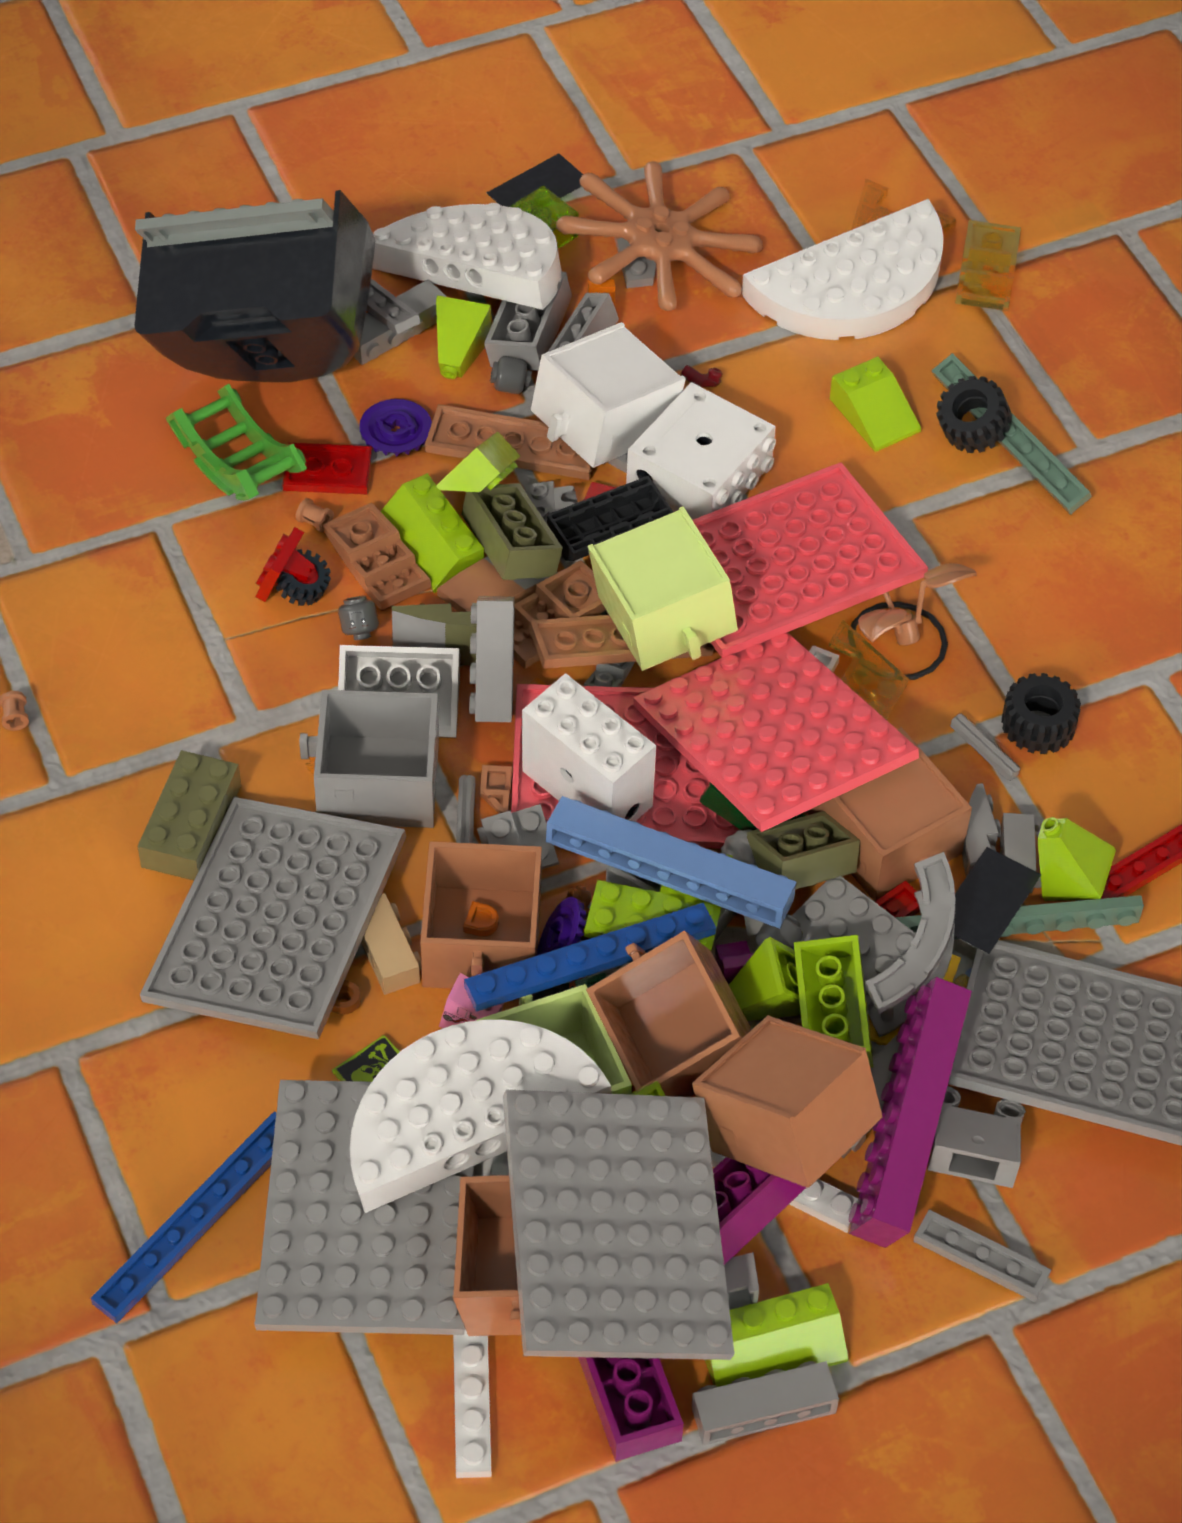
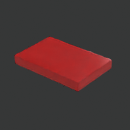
M294 443L296 449L298 448L302 451L307 469L299 473L284 471L283 491L367 495L372 446Z

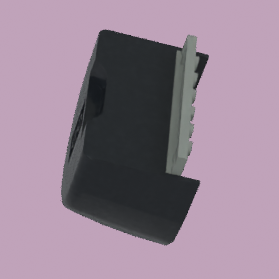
M341 190L335 191L334 211L323 198L312 200L294 199L286 203L268 202L260 206L242 205L234 209L216 208L213 211L207 212L190 211L188 214L181 215L164 214L162 217H155L151 212H145V219L136 220L135 231L143 238L134 326L139 335L169 360L187 370L217 379L291 383L323 377L348 365L358 351L367 310L376 240L368 221Z

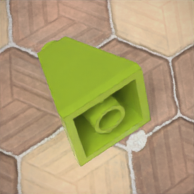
M437 295L436 316L440 373L445 378L455 379L465 374L485 348L484 342L493 323L491 307L488 304Z
M1050 817L1044 819L1038 836L1040 874H1042L1041 888L1044 901L1101 899L1116 852L1114 846L1067 818L1057 819Z
M769 937L763 941L729 984L747 1021L761 1020L767 1016L780 1018L801 1015L794 949Z

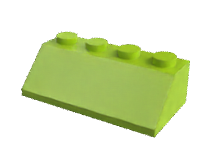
M497 431L476 447L436 487L439 490L481 492L487 487L491 491L518 467L515 461L520 455Z
M428 473L402 484L380 511L399 531L400 540L415 555L416 564L430 578L431 589L434 593L437 592V588L452 577L484 558V548L443 493L436 487Z
M858 935L794 942L802 1027L864 1047L870 1068H874Z
M826 1283L729 1310L734 1356L731 1360L704 1359L712 1383L717 1387L729 1385L734 1380L742 1377L750 1379L762 1377L767 1372L776 1369L783 1371L796 1369L799 1365L809 1361L816 1363L827 1361L828 1367L848 1362L840 1312L829 1284Z

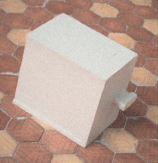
M620 322L542 354L531 411L549 427L547 438L551 442L558 440L560 437L594 468L628 453V449L681 394L686 378L677 374L626 329L623 322Z

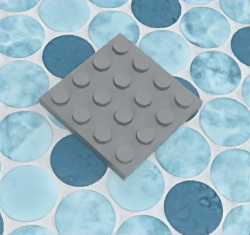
M842 876L827 880L792 915L801 924L802 941L858 935L864 984L865 981L888 969L899 958L901 959L911 946V942L916 934ZM865 987L867 1010L869 1011L874 1006V1003Z

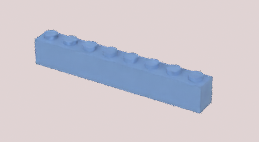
M562 796L547 821V843L779 929L794 901L797 882L788 879L786 876L763 870L756 865L747 864L733 859L726 854L711 851L696 843L681 840L666 832L651 829L636 821L621 818L608 811L586 805L578 800Z

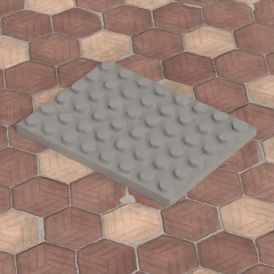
M234 797L140 993L142 1002L319 1039L406 839L405 829Z
M998 940L990 954L977 948L966 988L971 990L972 993L948 1084L1182 1146V987Z
M280 1080L255 1315L256 1330L464 1335V1322H462L453 1299L460 1177L474 1176V1166L365 1213L353 1178L350 1162V1140L357 1109L372 1082Z
M506 1090L503 1095L523 1356L731 1360L734 1356V1345L704 1098Z

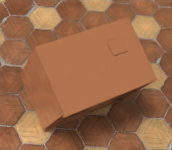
M902 727L897 730L918 748V759L808 810V815L825 811L860 840L857 870L851 874L874 902L905 880L911 883L918 879L914 869L915 863L942 852L945 853L948 862L961 855L972 807Z
M429 842L420 941L423 987L452 989L460 973L467 977H472L537 956L541 906L542 847ZM472 901L490 905L498 912L499 925L493 934L477 936L463 932V925Z
M683 931L648 953L636 943L628 945L625 949L633 959V962L586 989L636 1091L658 1080L666 1096L690 1097L694 1095L692 1083L752 1030L711 950L688 932Z
M771 1016L765 1017L692 1083L696 1098H704L709 1142L712 1152L807 1188L818 1180L883 1117L864 1047Z
M509 1175L460 1177L453 1299L462 1322H464L468 1336L521 1335Z

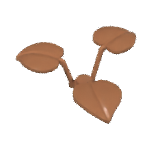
M954 563L932 568L924 573L925 580L920 583L916 615H913L910 610L895 609L889 593L886 592L883 595L890 610L877 609L865 613L858 620L859 628L871 642H874L884 632L894 628L899 645L916 643L920 639L917 624L922 623L921 612L925 588L942 587L971 576H977V573L969 567Z

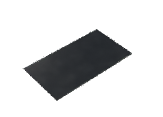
M558 153L486 193L500 206L520 208L522 211L533 214L582 187L580 185V178L583 174Z
M986 847L955 893L954 936L990 954L1042 874Z

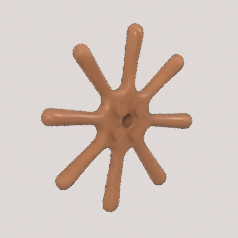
M656 161L648 162L644 166L650 203L648 208L632 205L593 173L582 175L580 185L584 190L596 196L597 199L606 203L607 206L613 208L628 220L617 223L574 216H563L557 220V230L565 235L578 234L580 236L592 235L614 237L616 239L623 238L630 243L629 247L590 269L588 278L592 283L602 284L636 258L645 257L656 263L658 305L662 310L672 311L677 306L670 264L675 260L683 261L695 269L697 273H700L727 297L735 298L741 294V284L735 278L714 266L693 249L695 246H707L710 248L758 253L763 248L762 240L756 235L704 232L690 225L693 221L729 200L730 196L726 188L716 187L686 210L673 211L664 205L662 167Z

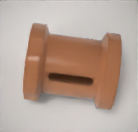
M305 498L300 503L296 512L297 521L301 523L307 522L315 526L316 530L322 533L324 532L322 525L332 521L334 516L333 510L329 508L324 509L314 504V501L310 498Z
M9 691L0 696V706L3 708L4 713L1 723L7 730H21L29 723V717L24 709L27 699L22 692Z

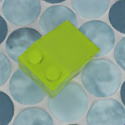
M879 357L832 376L829 399L874 452L921 432V426L894 374Z

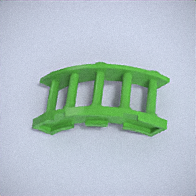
M230 384L217 391L221 397L220 399L191 414L184 413L181 408L166 417L167 422L184 449L190 447L197 458L194 459V463L225 494L228 496L233 493L236 494L237 500L246 501L259 495L257 491L259 484L284 471L299 473L307 469L302 451L298 448L296 449L294 443L290 445L282 444L274 440L269 433H265L241 404L240 395L235 389L231 388ZM227 408L237 424L208 440L202 439L194 429V424ZM244 433L253 443L225 459L218 458L211 451ZM259 453H262L267 458L248 469L237 470L232 468Z

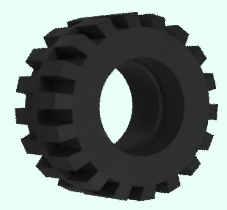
M969 376V380L964 381V378L958 380V384H950L948 386L949 391H943L941 394L942 401H938V412H936L939 424L952 446L955 445L960 451H963L965 448L967 453H973L975 449H978L979 453L985 452V448L988 446L990 449L994 448L997 440L1001 442L1005 438L1003 433L1009 432L1010 426L1008 423L1012 422L1011 411L1001 388L997 387L994 381L988 382L987 378L982 376L979 380L975 376ZM974 408L987 409L983 416L977 420L970 422L961 421L963 416Z
M1034 673L1029 674L1028 678L1024 676L1019 678L1017 683H1013L1009 691H1007L1002 713V729L1004 733H1008L1007 738L1010 742L1016 741L1018 748H1027V752L1034 753L1035 750L1040 751V754H1047L1048 750L1054 753L1059 751V747L1065 748L1069 740H1072L1081 710V702L1077 698L1078 693L1076 690L1070 689L1071 685L1067 681L1061 682L1060 677L1055 675L1051 678L1045 673H1041V676H1036ZM1031 711H1043L1051 716H1039Z

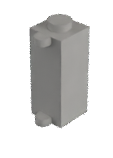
M1003 813L1000 854L1036 871L1035 832L1041 830V822L1034 820V815ZM1041 877L1033 888L1041 887Z

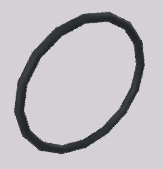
M887 602L879 603L863 610L851 623L847 637L851 655L862 668L877 677L893 681L916 680L933 672L944 660L948 646L944 628L931 613L922 609L921 615L928 618L937 628L942 646L939 657L932 665L915 674L893 675L880 672L866 664L856 651L853 637L859 618L870 611L889 608ZM893 602L894 607L916 611L917 605Z

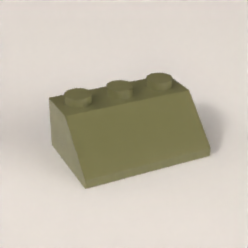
M825 811L782 822L763 832H760L758 829L747 832V839L757 867L796 881V889L813 886L839 876L855 873L857 870L860 840Z

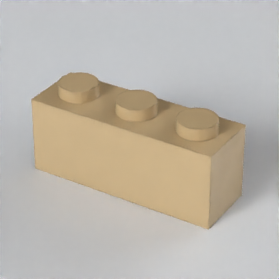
M385 893L381 894L361 941L384 995L420 983L419 970H422L419 953L417 951L412 952L409 946L412 945L410 934L407 928H401L398 922L400 921L398 908L395 903L390 904Z

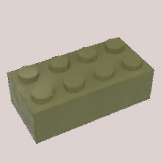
M520 483L497 484L491 491L486 487L481 492H466L461 515L503 580L541 579L543 577H551L557 573L563 548Z
M183 750L180 751L137 846L142 868L195 880L233 798L237 797L240 790L239 764Z

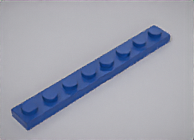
M700 903L464 979V987L477 1012L632 962L633 959L625 949V947L632 943H636L648 953L683 931L688 932L697 940L715 935L716 926L704 903Z
M275 1111L91 1297V1302L96 1308L115 1323H118L271 1166L276 1122Z

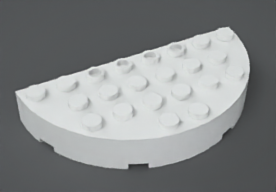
M926 199L743 274L742 296L763 317L767 315L777 321L779 327L803 336L826 340H839V337L849 336L860 339L886 332L910 319L915 314V310L927 302L935 288L943 252V232L940 219L929 199Z
M498 203L455 205L442 208L434 206L427 209V211L408 216L384 228H379L373 234L376 242L372 269L422 281L429 280L434 284L541 310L552 301L558 291L557 285L562 279L557 242L552 230L541 219L522 211L520 208L500 206Z
M511 1020L469 1021L448 1026L418 1039L392 1058L377 1074L366 1090L354 1118L350 1140V1162L354 1182L364 1212L367 1213L506 1152L507 1142L503 1095L506 1090L612 1094L610 1083L597 1064L578 1046L550 1030L524 1022Z

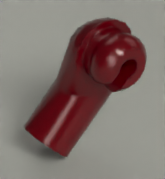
M687 365L682 369L681 376H684L688 382L705 388L718 386L721 383L720 379L723 373L720 369L714 367L708 370V374H701Z

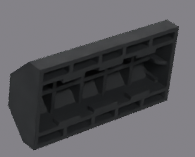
M649 476L549 513L547 514V524L563 548L561 555L565 561H575L589 555L588 545H596L671 514L674 511Z

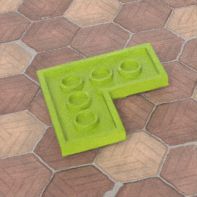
M597 880L584 929V937L594 938L700 903H704L717 930L722 907L661 885L660 892ZM715 935L698 941L712 952Z

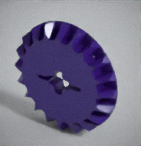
M389 399L380 401L368 408L361 417L359 428L362 440H365L367 446H372L375 453L383 451L385 456L389 453H394L398 456L401 452L409 455L411 450L418 451L420 445H425L432 422L427 411L417 403L404 399ZM395 426L400 427V429H397L396 432L391 431V429H394Z
M568 897L561 901L554 909L543 929L537 956L580 942L581 937L584 935L583 928L586 925L584 920L586 911L584 910V904L579 899Z

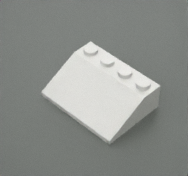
M340 645L338 690L437 693L439 737L456 738L460 685L459 648Z

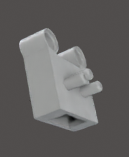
M947 1086L927 1170L1013 1188L1021 1164V1124L1025 1108L1021 1103L1007 1099H1001L997 1102L994 1115L958 1108L961 1099L960 1093L954 1088Z

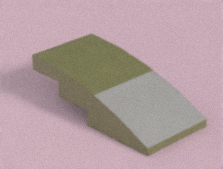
M451 603L392 606L393 647L459 648L461 654L460 665L471 666V663H476V654H470V639L472 633H476L477 625L471 624V611L452 612Z

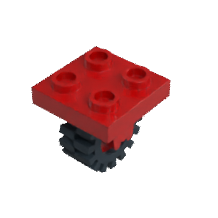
M294 526L289 536L283 534L256 582L260 586L255 596L256 598L266 602L275 586L277 591L283 590L281 596L284 599L287 596L290 597V603L294 604L295 600H298V606H303L305 602H307L308 606L312 605L314 601L318 602L321 596H323L331 579L329 577L331 573L330 568L325 569L327 565L325 560L322 562L318 561L321 556L317 553L315 557H312V551L307 550L305 554H303L302 549L296 550L305 532Z

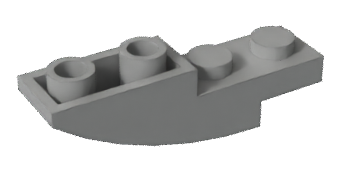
M983 783L976 785L969 802L972 811L962 852L966 877L986 847L996 851L997 837H1001L1000 822L998 819H994L992 814V797L990 794L986 795Z

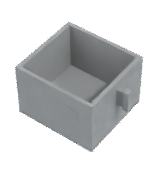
M322 690L318 735L308 736V733H300L299 737L301 759L316 757L314 769L316 812L385 826L434 828L439 747L438 694Z

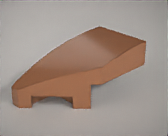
M482 765L480 796L499 814L509 811L512 767Z

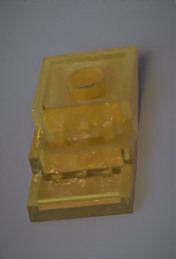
M969 220L955 304L1003 311L1009 310L1021 227Z

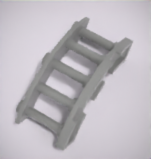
M944 852L914 864V869L921 886V890L914 892L919 905L921 920L911 946L905 955L888 969L865 981V987L874 1003V1006L868 1011V1015L879 1038L898 1029L903 1023L905 1024L907 1013H904V1008L910 995H915L922 985H927L935 977L943 979L947 972L954 945L955 888L950 865Z

